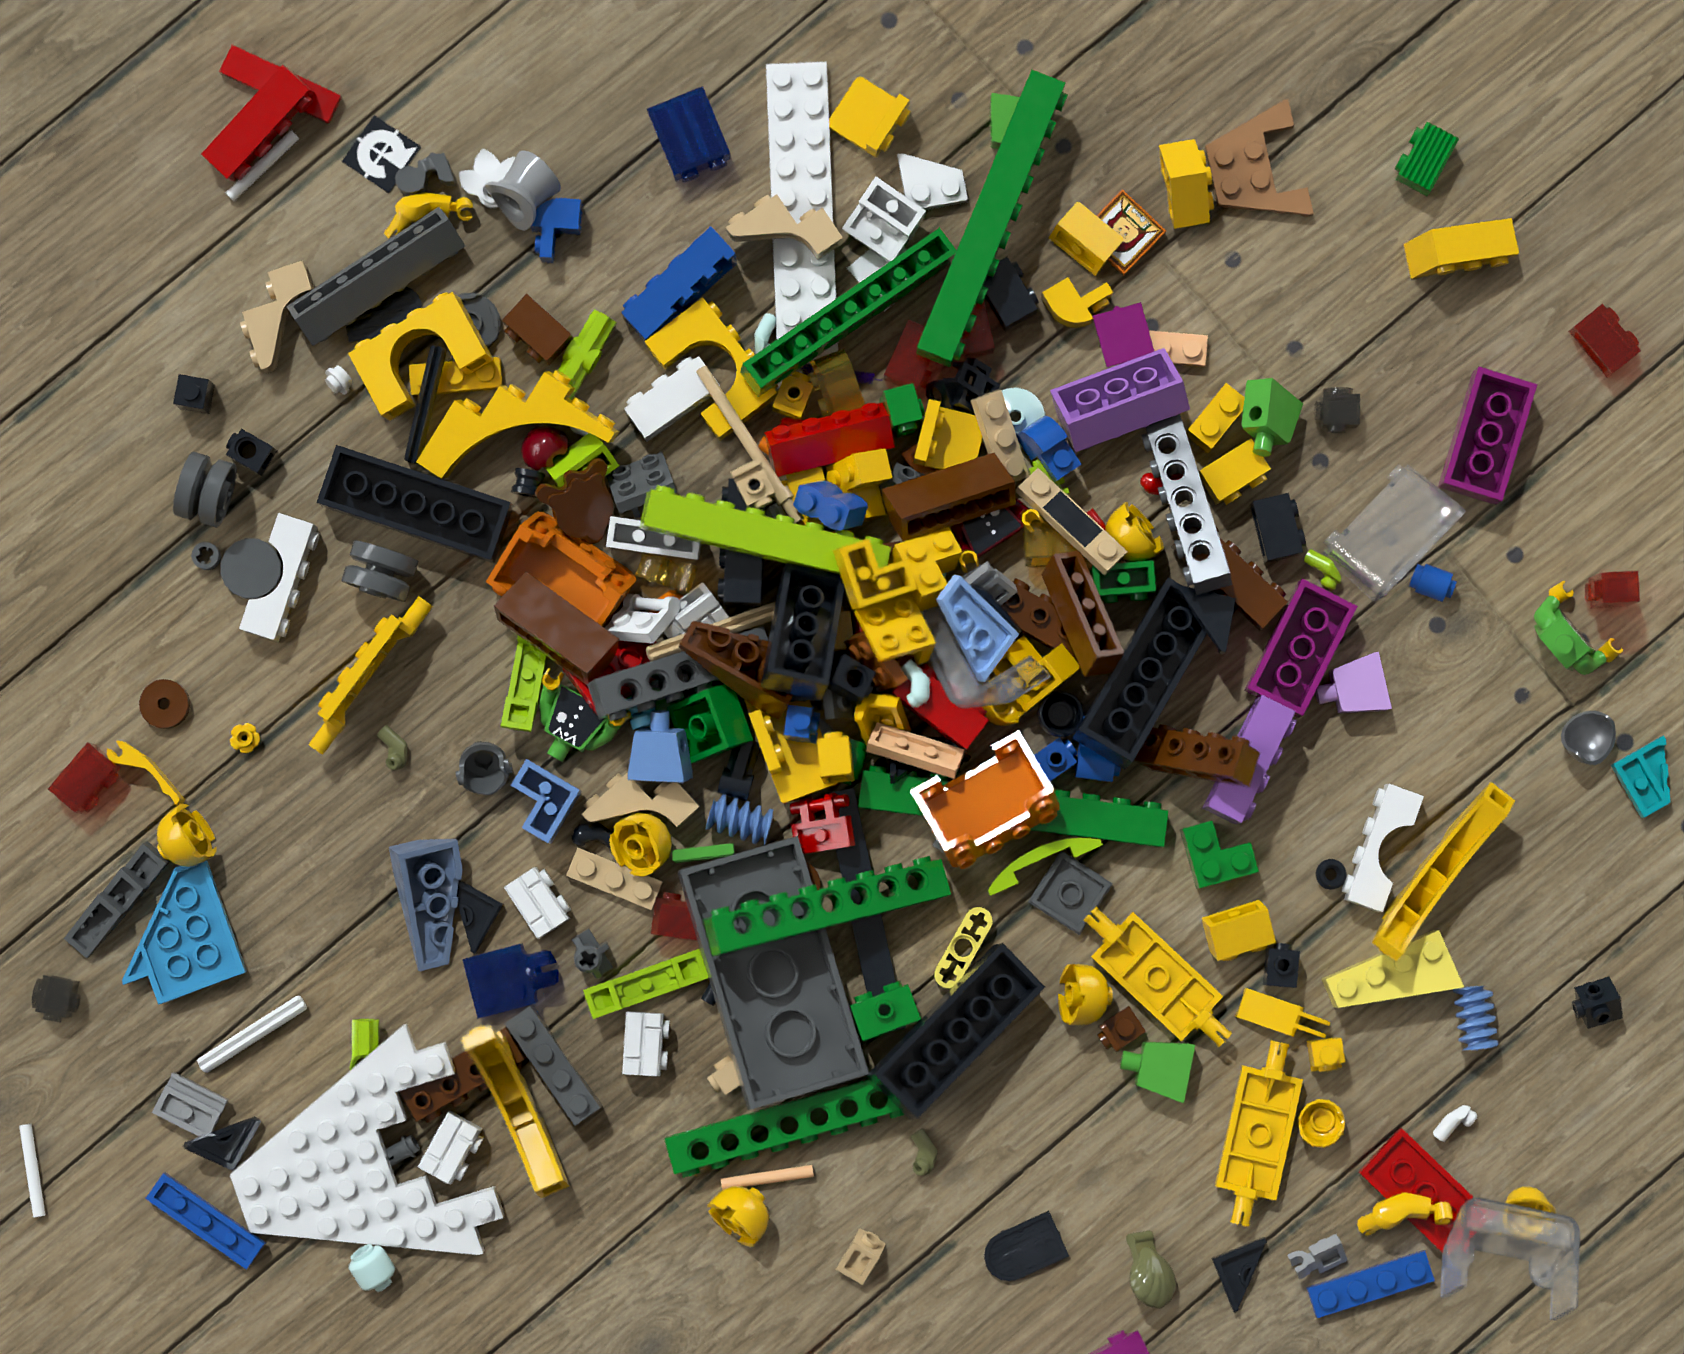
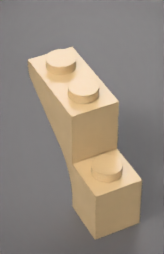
M777 194L771 198L769 195L762 197L754 203L755 208L747 214H744V212L736 214L728 221L730 225L726 227L728 236L735 242L782 238L797 240L806 245L817 260L843 244V237L823 208L818 211L814 208L807 211L799 218L801 222L797 224Z
M303 261L269 271L270 281L266 282L270 298H276L277 301L242 312L245 321L240 322L245 338H251L254 349L249 352L255 368L260 367L265 374L273 372L277 368L286 319L289 314L286 306L314 289L308 268Z
M618 773L606 784L609 789L601 797L595 794L583 805L586 810L582 815L590 822H599L641 811H654L666 816L679 828L701 807L678 782H662L653 791L656 797L651 799L635 780H627L628 773L624 776Z

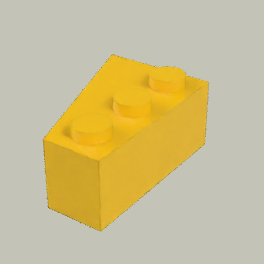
M1512 218L1431 229L1404 243L1411 279L1434 274L1444 275L1460 269H1464V271L1482 268V265L1490 264L1491 267H1499L1508 264L1509 258L1519 254Z

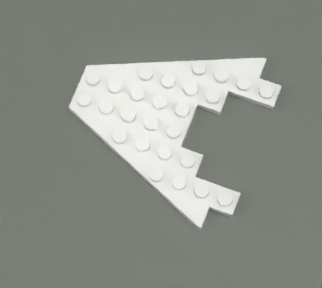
M408 1025L401 1026L230 1174L250 1233L473 1255L483 1254L484 1247L477 1226L501 1219L505 1215L495 1186L436 1204L427 1175L397 1184L379 1132L381 1128L403 1122L407 1119L398 1091L455 1073L456 1070L446 1042L416 1051Z

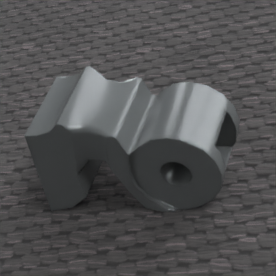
M431 152L426 158L418 161L417 168L404 166L398 170L395 176L396 185L405 196L426 193L428 180L432 174L438 175L442 185L457 187L445 153L435 154Z

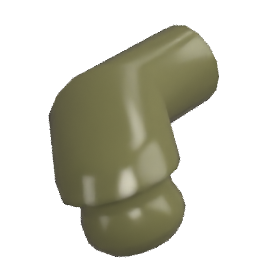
M385 725L378 732L377 737L388 746L386 766L394 771L402 769L407 762V743L389 726Z
M921 1128L910 1137L919 1149L913 1163V1171L919 1176H924L933 1170L938 1151L925 1130Z

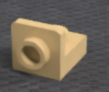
M859 1228L852 1243L838 1263L836 1270L863 1285L879 1260L885 1243L874 1233L866 1232Z

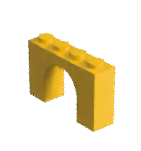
M446 292L438 295L429 306L424 309L417 308L407 314V319L398 324L393 323L384 327L380 331V335L373 339L360 341L355 345V349L348 353L379 413L387 420L391 421L416 406L400 377L399 359L404 348L417 337L424 335L441 337L445 341L459 369L467 375L494 360L461 298L455 293Z
M702 297L645 341L646 347L664 370L690 350L699 346L711 345L726 351L734 360L737 371L734 384L725 395L742 422L745 423L776 399L777 392L775 389L779 386L778 384L759 397L755 394L740 373L742 364L755 354L749 348L744 351L738 343L741 337L731 324L726 327L719 319L723 314L713 301L707 303ZM716 402L700 413L702 419L720 441L734 431Z

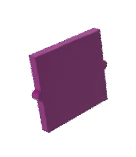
M1141 302L1122 308L1115 306L1111 311L1092 316L1106 367L1121 364L1154 352Z

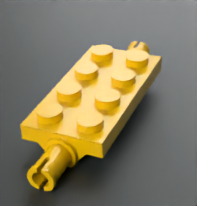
M418 596L402 618L400 616L396 618L391 614L388 619L383 617L373 631L376 633V636L370 644L365 642L359 648L355 655L358 660L352 668L347 666L337 679V682L340 683L333 693L327 692L318 704L321 708L318 715L323 718L324 724L310 741L309 746L322 755L326 752L338 734L346 727V710L398 640L415 634L418 626L432 609V605Z
M1096 906L1091 913L1099 922L1090 914L1083 919L1103 938V944L1090 957L1180 1041L1194 1028L1196 1030L1201 1029L1218 1047L1225 1041L1216 1033L1217 1031L1225 1039L1231 1036L1232 1032L1212 1015L1213 1007L1223 995L1134 912H1131L1121 924L1115 925Z
M1270 1040L1266 1065L1262 1069L1241 1065L1215 1182L1216 1187L1232 1190L1236 1195L1232 1218L1230 1219L1231 1223H1240L1243 1226L1249 1227L1254 1200H1258V1197L1271 1200L1277 1199L1303 1079L1287 1076L1286 1072H1283L1289 1044Z

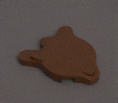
M600 458L592 460L584 471H567L563 477L565 484L562 487L541 484L535 490V496L539 501L552 508L553 517L565 534L573 538L584 539L590 544L598 543L603 538L605 528L614 510L612 496L605 485L607 464Z

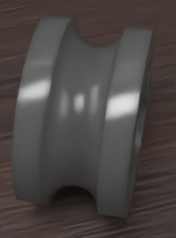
M201 542L192 550V561L203 570H212L221 561L220 550L210 542ZM205 548L209 552L211 550L214 552V555L210 557L211 562L209 564H206L205 561H199V558L203 555L201 550Z

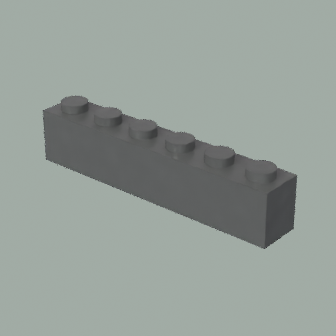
M438 207L286 307L312 346H314L318 342L327 340L332 333L344 325L353 323L358 316L367 310L379 306L384 299L393 293L406 288L408 283L429 273L434 266L443 260L455 256L460 249L465 247V244L448 217Z

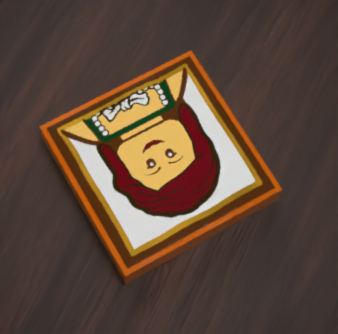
M1123 189L1097 215L1098 218L1124 238L1121 245L1107 260L1123 276L1166 233V230Z

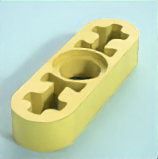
M975 907L966 913L936 966L934 977L941 987L952 988L964 976L992 926V916L985 908ZM981 912L985 915L983 920L987 924L985 927L979 926L974 934L980 935V938L976 942L972 936L962 934L961 931L964 927L970 931L973 925V921L970 920L971 915L977 916ZM962 938L969 940L972 944V951L966 957L957 955L954 950L955 943ZM950 953L956 960L965 962V965L961 969L957 964L953 971L957 976L955 981L948 980L947 983L941 981L943 975L939 972L942 968L948 969L952 961L946 960Z

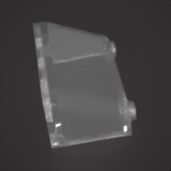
M1398 464L1387 476L1390 482L1341 533L1335 530L1323 542L1327 548L1322 553L1331 559L1335 566L1374 603L1381 600L1466 512L1455 500L1409 464L1404 468Z

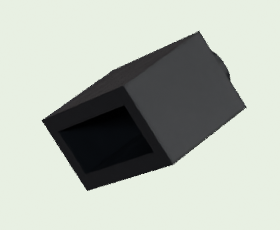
M1008 257L1000 260L994 277L988 276L984 287L989 288L985 298L1004 331L1035 315L1038 310L1036 305L1039 303L1031 287L1026 289L1021 280L1024 274L1017 262L1011 263Z
M1289 493L1256 500L1250 504L1264 563L1298 556L1303 553L1302 547L1306 546V539L1303 529L1297 528L1295 517H1299L1298 507L1295 499L1290 500Z

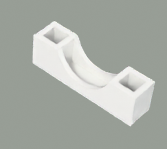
M278 513L269 542L278 550L283 561L281 582L269 595L248 601L239 629L279 642L280 637L286 636L290 626V620L287 619L290 607H296L300 596V591L297 590L300 579H305L309 570L310 562L306 561L309 551L315 550L319 540V533L316 532L317 526Z
M1392 784L1384 785L1383 789L1378 788L1373 800V805L1377 806L1373 818H1367L1362 834L1366 835L1363 847L1358 846L1352 859V863L1356 864L1353 875H1347L1342 887V892L1346 893L1344 900L1376 912H1383L1393 883L1384 875L1379 864L1378 853L1381 842L1392 830L1401 826L1414 825L1424 796Z

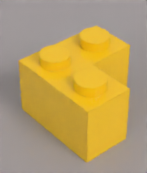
M1195 139L1159 145L1161 172L1167 187L1168 212L1174 229L1210 223L1209 210H1214L1212 192H1208V185L1212 184V174L1210 167H1206L1204 150H1198Z
M886 449L855 453L826 467L827 481L838 486L843 493L856 494L866 501L868 508L863 522L872 521L886 514L879 489V484L893 478Z
M946 527L894 545L888 565L908 559L918 588L909 592H911L921 612L939 605L936 598L947 585L943 573L955 570L962 550L950 528Z
M869 539L833 550L852 610L918 589L908 559L878 568Z
M1023 635L1009 647L993 669V672L1027 712L1080 669V665L1063 644H1060L1042 658Z

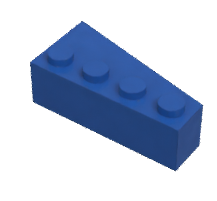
M710 226L682 254L675 257L662 274L654 276L646 284V289L639 296L635 294L624 303V310L621 312L623 318L646 341L689 308L737 265L736 253Z

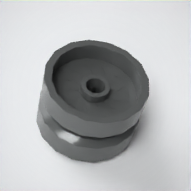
M192 452L183 466L177 483L173 503L174 515L192 520L198 514L200 523L218 528L225 518L233 496L237 476L236 464L219 459L212 465L209 456Z
M354 540L349 555L353 560L365 564L366 568L355 565L345 566L341 582L359 588V591L384 599L387 597L406 602L410 587L406 582L393 576L394 574L404 577L414 576L419 561L380 546Z

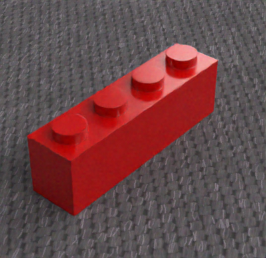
M282 64L201 155L226 179L233 182L236 179L241 180L251 170L250 164L257 156L259 158L263 157L272 147L270 142L276 135H283L291 127L292 122L290 120L297 112L303 113L313 102L311 97L315 92L290 68Z
M882 402L867 403L861 408L850 411L839 410L830 416L808 418L802 421V423L790 426L780 425L771 431L764 432L770 462L778 477L832 464L855 453L879 449L887 450L895 447L889 415Z

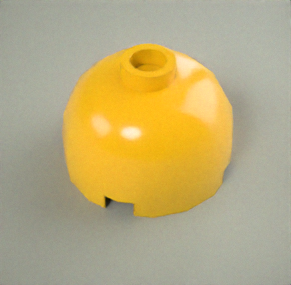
M1124 502L1110 515L1105 531L1127 551L1123 557L1127 562L1148 561L1164 549L1160 536L1154 539L1151 530L1154 527L1151 522L1133 504L1128 507V502Z
M179 804L170 810L157 827V848L164 859H169L172 863L182 867L201 864L213 857L217 851V847L212 849L211 841L215 837L209 824L197 810L192 813L185 808L189 806L187 804Z
M636 813L620 820L614 825V833L610 834L609 838L611 852L621 867L626 865L632 870L629 872L630 874L642 877L652 874L669 858L672 847L671 835L666 825L659 818L651 814Z
M1084 964L1066 965L1059 982L1065 983V996L1058 993L1059 1012L1063 1022L1068 1023V1025H1088L1098 1021L1106 1012L1108 1005L1112 1003V988L1108 987L1106 978L1095 967Z
M742 1186L728 1187L720 1191L707 1205V1207L711 1208L708 1212L714 1221L728 1235H731L732 1231L740 1235L741 1238L738 1242L743 1245L754 1247L767 1229L769 1214L767 1207L763 1203L765 1197L753 1187L750 1190Z

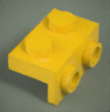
M870 694L866 699H862L861 704L856 706L854 719L859 725L861 738L864 739L866 746L877 722L911 732L899 697L891 694Z

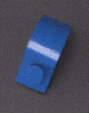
M554 198L544 202L536 209V218L530 228L532 232H541V235H536L535 253L540 254L539 257L542 262L554 263L556 233L581 234L583 209L581 199Z
M1049 416L1041 417L1016 434L1019 443L1032 461L1038 457L1054 482L1081 465V462L1065 439L1068 437L1067 434Z

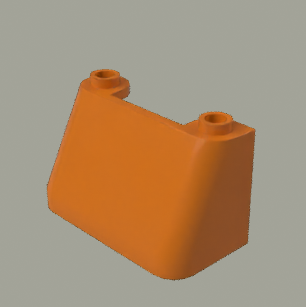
M535 512L520 524L486 580V583L492 586L495 593L503 596L527 572L599 625L605 627L635 584L636 577L629 569L593 544L588 543L584 539L573 538L565 534L551 515L544 512Z

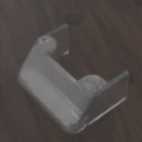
M979 565L978 567H976L975 569H973V570L970 571L969 573H967V574H965L964 576H962V578H963V579L967 578L970 574H972V573H973L976 569H978L981 565ZM940 606L921 611L936 642L929 661L947 697L957 707L973 708L1007 704L1051 677L1043 666L1029 656L992 679L988 676L985 682L978 681Z
M1479 1197L1468 1200L1461 1206L1443 1248L1440 1297L1448 1298L1467 1287L1468 1267L1473 1263L1474 1250L1529 1261V1276L1533 1283L1538 1287L1551 1290L1550 1320L1556 1321L1577 1310L1580 1249V1229L1578 1224L1571 1217Z

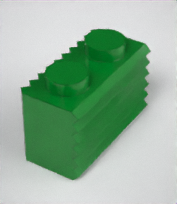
M1426 122L1422 129L1416 127L1408 142L1413 145L1408 155L1402 153L1394 168L1399 172L1395 180L1428 196L1459 138L1438 128L1436 125H1432L1430 122Z

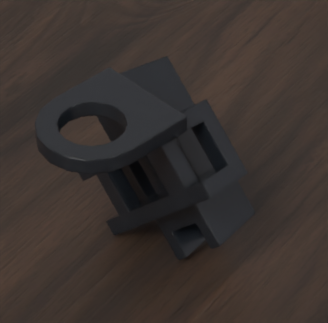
M966 358V361L953 362L952 366L958 370L955 378H943L927 384L926 397L928 401L929 399L936 401L933 396V388L935 387L941 394L940 407L951 409L961 406L964 408V413L975 414L970 400L985 395L987 389L990 392L999 390L1001 384L989 377L992 368L976 358ZM970 376L973 377L971 385L968 384Z

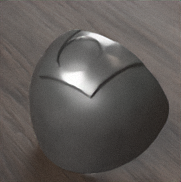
M1599 711L1579 713L1564 725L1561 732L1562 744L1577 761L1597 765L1603 762L1614 747L1616 740L1614 721L1610 716Z

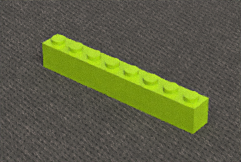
M657 486L656 490L651 489L647 492L639 526L640 529L838 575L841 574L833 550L863 541L853 538L854 533L850 531L836 530L835 533L824 531L823 525L806 522V526L795 524L794 518L784 515H776V519L764 516V511L755 508H747L745 512L734 509L735 504L717 500L716 504L704 502V496L687 493L686 497L675 495L674 489L664 486ZM866 536L865 540H870L878 568L887 566L891 547L883 545L882 539Z

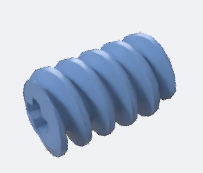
M723 794L718 801H715L714 798L705 829L710 830L716 823L717 833L721 834L728 827L729 836L733 837L740 830L741 840L745 841L752 834L753 844H757L761 838H764L765 846L773 820V809H769L765 815H762L761 805H758L753 812H750V802L746 801L742 808H738V798H734L727 805L726 795Z
M1485 986L1453 989L1454 993L1463 996L1454 1001V1005L1464 1007V1010L1456 1013V1017L1465 1019L1464 1023L1457 1026L1458 1030L1467 1033L1458 1038V1042L1468 1044V1047L1462 1050L1488 1049L1499 1045L1497 1040L1489 1038V1036L1497 1033V1029L1488 1026L1489 1023L1496 1020V1016L1486 1014L1487 1011L1495 1006L1493 1003L1485 1001V999L1493 996L1492 991L1484 989Z

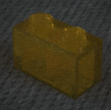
M844 348L810 361L813 372L808 374L814 391L820 390L822 398L817 401L823 417L830 416L839 410L850 411L858 409L865 404L851 362Z

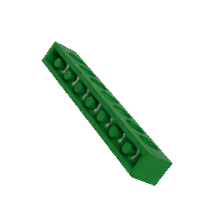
M938 228L742 364L741 375L758 397L949 266L957 250L943 231Z
M926 856L912 860L914 866L903 868L902 863L884 867L885 873L875 875L873 870L856 874L857 880L846 883L845 877L828 881L827 888L817 890L815 884L798 889L799 895L788 897V893L783 892L769 896L770 902L759 904L758 899L741 903V909L730 912L729 906L712 910V917L703 920L712 957L949 896L951 892L942 859L931 861V857ZM909 875L914 876L918 882L916 890L911 889L908 885ZM881 882L889 887L888 897L882 896L879 891ZM852 889L858 891L861 895L859 905L851 900L850 893ZM823 897L831 900V912L823 909L821 904ZM794 904H798L803 908L804 916L802 919L794 916L792 911ZM765 911L773 914L775 918L773 927L768 926L764 922L763 915ZM736 918L741 919L745 923L746 931L744 934H740L735 930L734 922Z
M867 1079L666 1136L664 1140L673 1173H681L682 1178L699 1174V1167L711 1164L712 1169H717L730 1165L729 1159L741 1156L742 1161L760 1156L759 1150L770 1147L771 1152H776L789 1148L788 1142L800 1139L801 1144L818 1140V1133L830 1130L832 1136L849 1131L847 1125L859 1122L860 1126L864 1127L878 1123V1116L889 1114L890 1119L905 1114L889 1098L884 1107H873L869 1098L873 1092L881 1090L871 1079ZM846 1099L854 1100L858 1105V1111L853 1116H845L840 1111V1104ZM815 1108H823L828 1113V1120L822 1125L814 1124L811 1121L810 1113ZM792 1116L798 1121L799 1127L794 1133H786L782 1130L781 1120L784 1117ZM755 1125H764L768 1129L769 1136L765 1141L758 1142L752 1138L751 1129ZM727 1133L735 1134L739 1139L738 1147L734 1150L725 1149L721 1143L723 1135ZM696 1142L706 1143L709 1147L708 1156L702 1159L696 1158L692 1153L693 1144Z

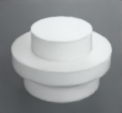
M337 365L335 368H329L325 371L327 375L325 382L333 392L338 393L340 391L342 394L349 392V387L353 385V381L343 368Z

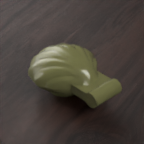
M1150 1230L1128 1234L1126 1242L1130 1246L1133 1257L1130 1270L1131 1289L1135 1296L1146 1306L1157 1309L1162 1308L1171 1301L1176 1289L1174 1271L1167 1261L1156 1252L1153 1242L1154 1235Z

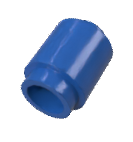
M1417 564L1409 587L1416 589V593L1443 602L1445 597L1451 598L1457 581L1452 580L1453 573L1429 564H1425V566Z

